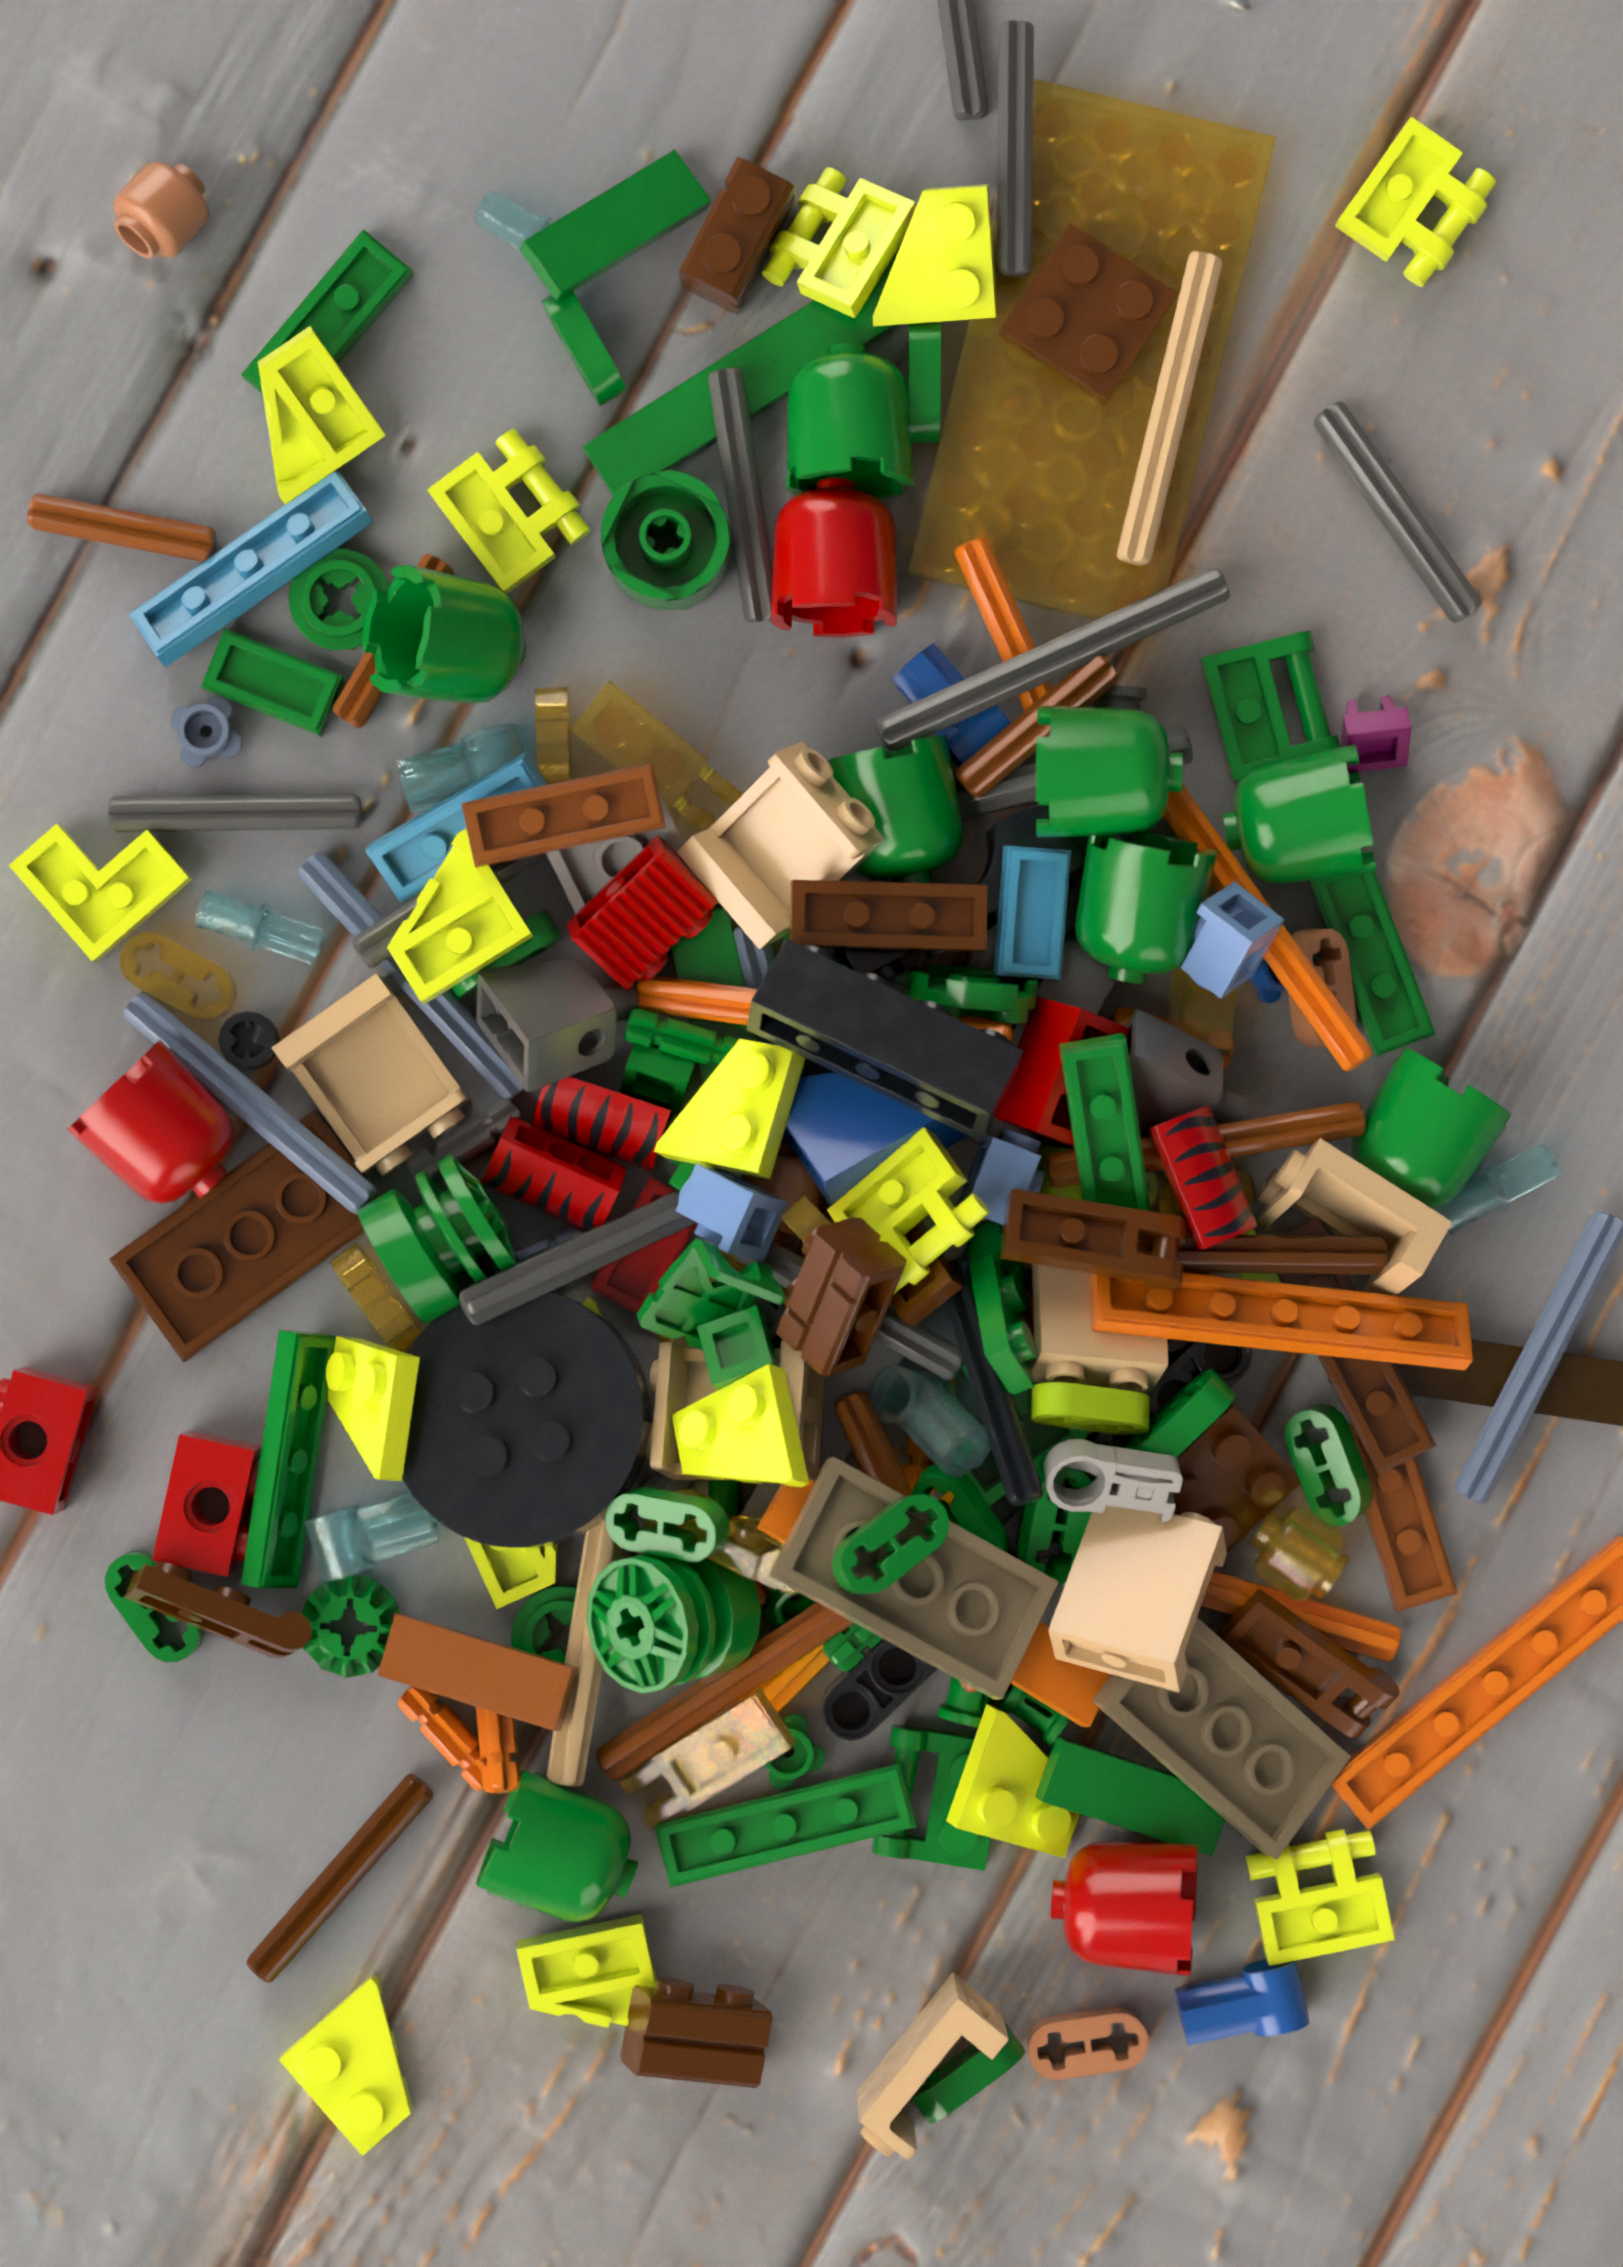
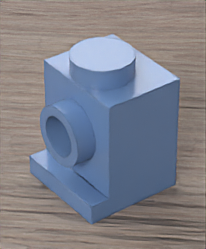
M1235 881L1201 903L1196 912L1201 918L1196 927L1195 942L1181 966V969L1188 973L1197 985L1210 990L1220 999L1254 976L1285 920Z
M1006 1128L1001 1140L986 1135L979 1146L967 1178L968 1181L964 1185L957 1206L972 1193H975L990 1211L984 1218L1004 1225L1007 1196L1011 1189L1036 1193L1040 1191L1044 1179V1171L1037 1169L1041 1155H1038L1037 1152L1041 1142Z
M695 1164L690 1178L685 1182L680 1191L679 1204L675 1211L697 1222L694 1233L719 1245L718 1249L728 1254L763 1262L789 1202L732 1173Z

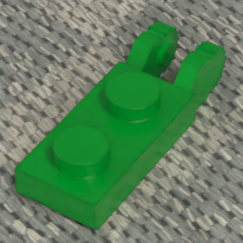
M988 1220L986 1223L981 1222L980 1225H975L973 1229L975 1234L966 1242L969 1246L967 1247L970 1260L969 1268L984 1355L1008 1392L1015 1395L1034 1387L1029 1360L1037 1358V1348L1029 1327L1021 1317V1312L1029 1309L1028 1300L1021 1284L1025 1277L1024 1267L1021 1264L1023 1262L1000 1258L1003 1229L1000 1224L997 1225L996 1222Z

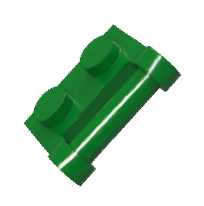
M1310 630L1204 656L1199 660L1231 783L1238 782L1250 769L1262 764L1341 747L1338 735L1331 736L1310 656V652L1315 650ZM1282 659L1286 660L1307 741L1293 746L1290 744L1269 663Z
M892 1725L889 1745L895 1747L892 1764L902 1761L911 1798L913 1797L920 1751L938 1753L924 1837L906 1835L907 1829L874 1837L871 1852L890 1858H909L985 1871L990 1837L957 1829L946 1822L975 1736L910 1725Z

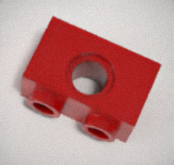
M27 1367L13 1370L11 1379L2 1378L0 1381V1501L50 1515L65 1510L99 1390L98 1387ZM27 1421L39 1424L46 1433L47 1445L40 1456H32L26 1453L20 1445L19 1432Z
M190 1430L179 1434L152 1561L166 1562L226 1577L237 1571L238 1562L244 1563L250 1526L247 1524L252 1499L254 1500L261 1453L260 1445ZM206 1487L218 1488L227 1495L230 1510L224 1521L210 1520L202 1513L199 1499Z

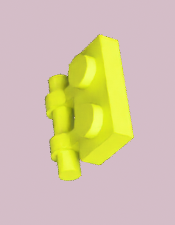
M1411 116L1342 213L1335 227L1385 262L1389 260L1402 242L1412 249L1415 254L1403 271V275L1413 284L1424 287L1436 269L1443 270L1454 255L1452 246L1467 224L1477 223L1487 208L1484 200L1497 181L1491 174L1480 168L1474 170L1465 185L1451 176L1449 173L1463 152ZM1435 196L1444 202L1448 209L1434 229L1430 231L1416 220L1432 197Z
M826 167L816 184L807 185L798 200L800 210L788 230L778 232L770 245L769 251L772 256L763 269L762 275L772 284L782 287L793 269L799 270L803 268L804 271L797 280V285L802 295L856 319L902 243L916 204L908 198L862 178L858 180L849 197H843L839 194L845 186L847 179L839 171ZM833 222L819 245L811 242L821 223Z
M515 428L504 433L495 442V445L507 459V462L494 472L480 453L477 452L427 489L430 496L505 594H508L556 558L554 552L542 538L551 529L558 527L570 545L578 543L591 532L589 526L577 512L581 508L579 502L569 490L562 492L544 468L547 462L546 458L536 445L528 446ZM521 482L525 483L542 506L528 518L508 492V490Z
M925 1127L921 1128L827 1209L834 1222L851 1217L862 1218L881 1235V1242H888L907 1260L894 1294L908 1282L916 1285L930 1273L928 1266L953 1244L956 1247L962 1246L975 1234L973 1227L990 1213L986 1204L975 1193H972L956 1208L948 1197L968 1180L937 1135ZM929 1214L936 1225L911 1245L905 1234Z
M1344 1829L1324 1833V1840L1289 1846L1288 1843L1278 1859L1269 1857L1262 1852L1245 1856L1250 1881L1274 1876L1276 1880L1278 1894L1253 1898L1264 1953L1269 1966L1395 1940L1382 1877L1379 1873L1356 1877L1352 1860L1376 1855L1370 1830L1346 1835ZM1331 1865L1334 1882L1299 1889L1296 1871Z

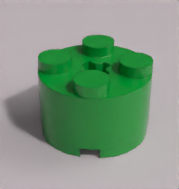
M665 470L654 472V474L643 476L623 485L611 498L604 512L601 523V543L608 570L618 587L637 603L657 610L690 609L709 596L722 581L731 556L729 523L716 495L701 480L679 471ZM669 529L677 530V539L681 546L678 549L669 547L665 554L658 553L655 540L652 538L653 535L656 534L664 537Z

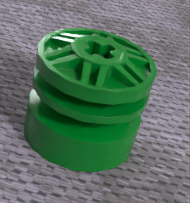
M449 1154L437 1162L449 1187L446 1191H441L427 1171L423 1170L415 1175L419 1192L424 1201V1204L414 1209L398 1190L392 1189L357 1210L359 1220L379 1259L407 1303L424 1324H429L461 1304L459 1298L461 1288L455 1274L465 1269L476 1283L491 1277L483 1259L488 1254L501 1271L520 1263L514 1250L511 1229L496 1202L481 1180L476 1179L468 1172L454 1154Z
M724 1546L722 1550L698 1562H686L649 1554H640L612 1561L597 1575L588 1595L586 1623L592 1649L604 1671L622 1687L643 1694L671 1688L674 1685L688 1683L692 1679L708 1677L737 1667L750 1655L759 1636L761 1608L755 1582L743 1561Z

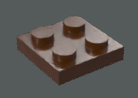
M1070 223L1001 327L999 336L1106 405L1167 313L1178 293Z
M1231 1403L1225 1412L1176 1458L1183 1482L1180 1492H1173L1176 1505L1173 1514L1197 1513L1209 1518L1215 1525L1223 1526L1226 1551L1228 1553L1300 1484L1297 1474Z

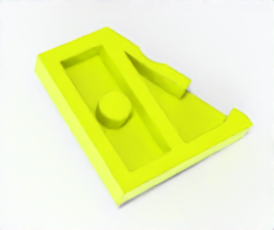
M989 184L924 189L872 316L873 326L996 318L998 314Z
M466 829L456 835L451 843L453 847L433 879L430 878L417 898V905L407 920L402 922L387 946L422 1004L428 1003L534 937L491 867L488 865L475 868Z
M739 1039L658 1140L654 1152L667 1159L770 1179L805 1057L778 1045Z
M336 1336L334 1353L330 1356L326 1367V1381L329 1387L327 1400L374 1478L378 1480L402 1481L420 1357L361 1338Z
M767 1364L671 1415L683 1474L702 1479H733L740 1482L762 1484V1482L780 1483L792 1487H804L809 1484L785 1369Z
M986 1704L946 1822L957 1829L1065 1858L1080 1814L1044 1803L1035 1797L1049 1758L1007 1713L995 1706Z
M374 1973L282 2053L278 2059L362 2156L407 2118L413 2110L406 2078L402 2076L398 2061L399 2051L394 2032L390 2030L383 2004L381 1982Z

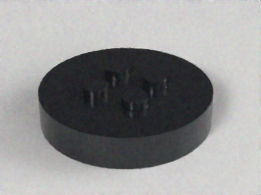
M549 1292L480 1325H473L465 1315L461 1304L431 1321L409 1347L407 1354L420 1357L402 1479L420 1506L449 1530L475 1542L491 1546L510 1548L551 1546L575 1538L598 1525L605 1519L607 1507L614 1498L632 1489L646 1459L648 1435L652 1424L649 1388L642 1367L630 1345L616 1328L592 1309L569 1298Z

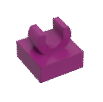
M1387 695L1381 696L1379 711L1359 713L1356 699L1348 700L1346 712L1343 715L1341 747L1356 744L1359 764L1347 766L1348 773L1407 766L1412 728L1407 707L1395 708L1393 700Z

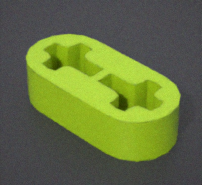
M1039 1383L1032 1388L1031 1420L1041 1425L1107 1434H1141L1149 1430L1150 1397L1135 1391L1076 1383Z

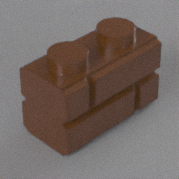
M740 157L736 158L725 180L726 189H721L679 270L681 287L737 315L770 252V245L778 232L781 231L795 203V185Z
M851 1217L832 1224H823L814 1229L805 1239L802 1246V1253L806 1257L799 1275L784 1291L787 1297L784 1302L786 1307L776 1333L794 1351H802L801 1357L820 1376L829 1377L865 1363L906 1266L907 1260L888 1242H881V1235L862 1218Z
M669 1977L657 1978L655 1987L635 1985L632 1989L627 2016L629 2022L625 2027L620 2056L621 2062L636 2076L750 2088L760 2086L766 2057L764 2049L768 2046L773 2018L771 2011L754 1999V1991L737 1985L719 1984L715 1994L694 1992V1984Z

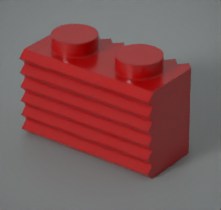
M656 835L566 924L571 939L627 990L632 987L636 980L647 982L653 978L665 965L668 959L667 952L670 947L677 944L681 936L692 938L707 926L713 917L714 910L712 908L715 907L717 899L679 854L662 837Z

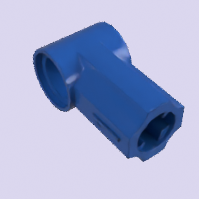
M934 643L920 651L892 678V682L910 704L965 680ZM996 705L938 731L933 736H947L951 760L960 767L1011 722Z
M1266 1959L1245 1965L1240 1969V1974L1174 1988L1188 2046L1253 2032L1257 2036L1281 2035L1302 2029L1310 2023L1297 1961L1269 1966Z

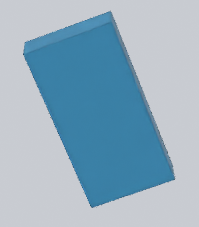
M1003 845L994 975L1061 980L1071 850Z

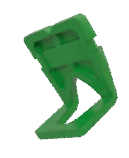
M696 1238L659 1279V1289L656 1293H649L638 1311L637 1317L642 1328L671 1339L684 1336L687 1345L703 1350L697 1326L751 1307L756 1296L779 1305H783L787 1297L771 1267L752 1261L745 1268L737 1272L729 1265L715 1245ZM709 1276L717 1280V1282L711 1283Z

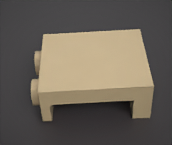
M803 741L776 752L768 760L770 768L710 828L693 835L677 851L679 856L759 950L790 933V887L792 880L843 881L885 840L874 827L875 819L870 810L862 802L847 794L833 777V771L828 761L817 751L808 748Z
M377 973L272 1047V1050L285 1068L292 1070L356 1160L354 1164L361 1174H368L376 1168L382 1177L387 1175L414 1155L408 1147L413 1141L427 1131L435 1140L466 1118L460 1108L470 1102L471 1099L385 978Z
M1321 1138L1304 1154L1293 1150L1281 1169L1276 1167L1272 1171L1256 1197V1200L1264 1204L1256 1219L1257 1224L1264 1229H1267L1292 1206L1311 1219L1319 1217L1323 1226L1338 1236H1378L1385 1239L1388 1252L1387 1265L1384 1266L1379 1275H1371L1361 1292L1388 1295L1399 1294L1423 1275L1452 1224V1221Z
M1023 1262L1024 1268H1032L1034 1341L1037 1348V1358L1030 1360L1033 1382H1066L1140 1393L1152 1392L1169 1365L1167 1339L1092 1331L1090 1273Z
M781 1340V1348H774L779 1367L786 1371L807 1475L810 1480L816 1481L819 1471L825 1376H820L801 1357L802 1351H794L784 1340ZM660 1342L658 1360L652 1363L650 1370V1388L655 1397L654 1419L649 1430L646 1446V1455L650 1460V1466L653 1470L672 1480H713L683 1474L671 1416L718 1391L712 1386L704 1352L700 1349L683 1348L675 1342Z
M1107 1505L1104 1514L1092 1512L1048 1629L1055 1659L1180 1693L1188 1671L1185 1650L1214 1567L1223 1566L1227 1555L1223 1526L1215 1525L1209 1518L1192 1512H1185L1180 1515L1173 1514L1172 1518L1167 1522H1161L1159 1513Z
M955 1973L949 1976L857 2090L858 2121L864 2125L860 2133L869 2144L887 2157H891L896 2151L907 2161H910L918 2151L915 2123L901 2110L961 2035L991 2060L994 2059L1009 2040L1003 2013Z

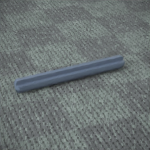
M319 851L304 861L298 869V877L354 937L384 918L326 854ZM393 956L380 963L381 967L502 1098L514 1099L524 1090L516 1076L476 1023V1017L450 989L428 1003L422 1004Z
M142 991L128 1003L123 1011L124 1019L154 1044L161 1039L207 1090L346 1209L358 1214L357 1210L373 1200L377 1190L372 1183L153 996Z
M1596 1211L1591 1215L1454 1483V1489L1460 1495L1480 1504H1485L1489 1501L1623 1238V1221L1602 1211Z

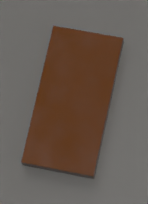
M313 1110L299 1121L361 1174L354 1164L356 1161L319 1110ZM268 1143L229 1171L202 1198L196 1195L113 1255L109 1260L180 1359L186 1362L365 1231L358 1214L346 1209L271 1143ZM361 1174L363 1177H365V1178L369 1181V1179L366 1177L365 1174ZM378 1192L376 1193V1195H375V1197L373 1198V1200H375V1199H377L378 1197H380V1195H379Z

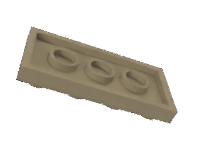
M836 1457L827 1458L768 1576L994 1700L1003 1699L1058 1585V1581L949 1521V1531L946 1540L940 1547L888 1588L871 1594H854L846 1591L837 1583L832 1572V1558L835 1549L849 1535L892 1502L904 1497V1495ZM907 1510L905 1513L910 1522L894 1537L899 1543L905 1538L912 1536H921L925 1539L927 1536L922 1527L929 1520L925 1512L913 1514ZM881 1546L875 1551L861 1553L856 1549L854 1553L857 1556L858 1563L852 1568L854 1576L869 1575L874 1579L876 1575L873 1572L872 1565L887 1553L885 1548Z
M1197 1617L1185 1650L1188 1671L1180 1693L1111 1674L1092 1702L1263 1854L1278 1859L1351 1756Z

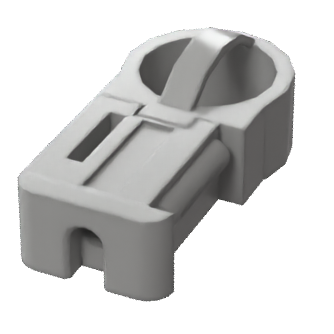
M1069 1439L1057 1444L1048 1452L1043 1462V1476L1051 1501L1059 1508L1071 1512L1089 1511L1104 1514L1107 1505L1159 1513L1161 1522H1167L1172 1518L1176 1506L1173 1492H1180L1183 1482L1178 1461L1174 1456L1100 1445L1084 1439ZM1061 1468H1074L1097 1476L1096 1480L1090 1485L1080 1489H1067L1059 1486L1054 1481L1057 1472Z

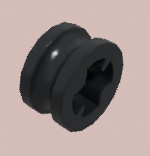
M244 1011L235 1013L225 1021L220 1029L218 1041L220 1051L227 1061L237 1067L256 1069L264 1067L273 1060L276 1054L272 1047L280 1042L278 1029L270 1019L259 1013ZM254 1023H257L264 1031L258 1039L264 1049L256 1057H254L252 1052L246 1051L245 1058H243L235 1051V1048L240 1043V1039L235 1034V1031L243 1024H245V1028L252 1030Z

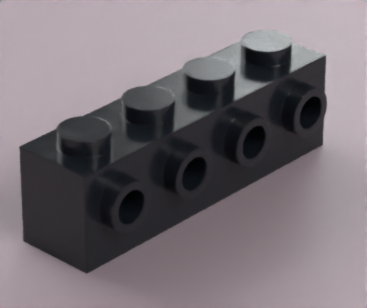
M788 939L783 943L751 1000L747 1025L748 1031L983 1142L1016 1079L1024 1052L1013 1046L1007 1037L991 1029L979 1030L954 1018L945 1007L938 1003L915 1000L896 991L887 980L876 974H860L837 963L828 952L813 945L801 946Z

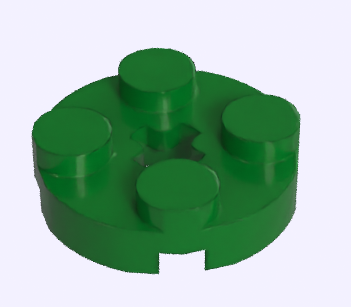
M930 965L928 976L919 966H913L909 972L907 995L920 1002L932 1001L945 1007L956 1019L963 1018L964 1008L989 1012L988 1018L992 1021L1019 1024L1027 1023L1028 1010L1036 1008L1038 979L1018 977L1017 985L1000 983L1001 975H994V969L961 965Z

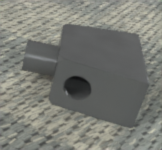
M574 958L478 971L476 1023L526 1092H530L609 1061L614 1054L616 1022L627 1020L632 1009L639 1008V1002L633 985L627 990L618 982L600 986L580 960Z
M1136 1009L1125 1027L1130 1028L1126 1042L1140 1138L1151 1137L1148 1128L1209 1104L1218 1125L1242 1121L1246 1111L1247 1099L1243 1095L1223 1089V1055L1219 1049L1144 1011Z

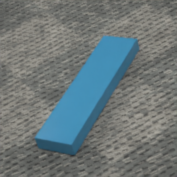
M337 469L129 613V616L156 657L166 668L374 521Z

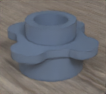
M215 696L207 704H198L190 708L180 706L173 712L171 725L178 730L179 739L183 744L180 757L188 766L201 767L206 759L220 755L226 758H233L240 752L242 739L233 731L230 720L233 707L227 699ZM205 726L212 728V735L208 738H204L201 735V729Z

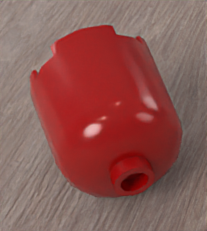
M843 478L820 480L817 482V488L796 495L786 502L778 513L775 529L771 623L782 630L790 631L792 620L813 624V636L848 638L875 634L876 621L884 620V625L889 627L897 625L896 531L893 514L887 505L868 492L855 489V482Z
M161 1039L67 1129L137 1195L148 1202L158 1204L175 1202L191 1190L199 1198H202L228 1172L220 1162L231 1148L234 1136L232 1119L223 1106Z
M1101 1841L1090 1843L1079 1849L1069 1863L1066 1881L1053 1880L1051 1897V1919L1063 1920L1065 1940L1072 1953L1083 1962L1098 1966L1191 1976L1193 1947H1191L1192 1922L1195 1921L1198 1845Z

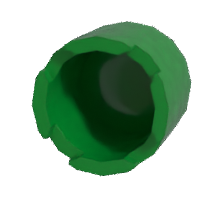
M857 343L832 345L828 348L827 355L816 357L800 367L791 380L787 408L786 490L794 496L817 488L818 481L828 478L851 480L855 482V489L868 492L880 500L901 496L903 494V484L909 486L914 484L909 391L906 379L893 363L882 357L867 354L864 345Z
M413 565L394 567L391 574L394 575L395 579L392 581L387 592L374 591L364 619L362 649L363 652L374 654L377 671L374 675H370L371 683L381 692L387 694L463 704L488 702L505 691L516 676L526 654L523 621L513 600L500 589L487 583Z
M1038 706L1037 723L1039 725H1050V737H1036V802H1039V806H1049V819H1037L1036 821L1037 837L1131 835L1146 832L1159 823L1166 813L1169 792H1182V752H1169L1167 732L1158 719L1148 712L1133 709Z
M938 735L911 740L910 745L897 751L884 750V746L829 759L828 763L832 768L835 780L850 797L859 800L870 810L875 819L874 827L885 839L855 871L859 875L871 880L892 879V882L932 883L930 870L948 864L958 854L963 841L962 821L947 736Z
M1356 744L1262 764L1250 769L1240 778L1234 791L1235 811L1222 813L1227 845L1230 851L1242 850L1247 868L1258 879L1267 883L1285 884L1377 870L1373 851L1361 853V847L1373 845L1364 784L1360 782L1359 771L1348 773L1347 766L1359 764Z
M1148 831L1137 833L1135 842L1113 838V835L1089 836L1076 916V937L1080 947L1095 961L1109 965L1108 977L1122 982L1145 984L1147 973L1162 974L1180 968L1195 942V931L1201 918L1196 912L1201 903L1207 899L1217 851L1205 849L1204 852H1196L1198 843Z
M1406 1047L1400 1058H1397L1364 1113L1366 1121L1365 1133L1351 1138V1154L1354 1160L1430 1208H1439L1450 1203L1461 1192L1506 1129L1505 1124L1511 1115L1509 1111L1471 1085H1468L1462 1095L1445 1085L1449 1078L1442 1074L1444 1071L1442 1067Z
M522 1769L517 1790L510 1792L503 1812L508 1813V1818L513 1820L504 1842L494 1838L491 1839L478 1874L476 1885L486 1890L487 1894L561 1920L576 1923L590 1920L605 1909L613 1894L625 1898L638 1867V1861L628 1858L631 1845L629 1823L623 1814L610 1804L572 1787L554 1784L548 1781L547 1776L538 1772L533 1774Z

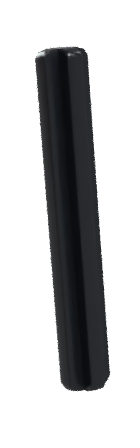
M966 1258L955 1259L948 1263L963 1285V1288L945 1301L1007 1500L1013 1506L1027 1505L1043 1497L1042 1485L1013 1394L1008 1392L984 1355L969 1261Z

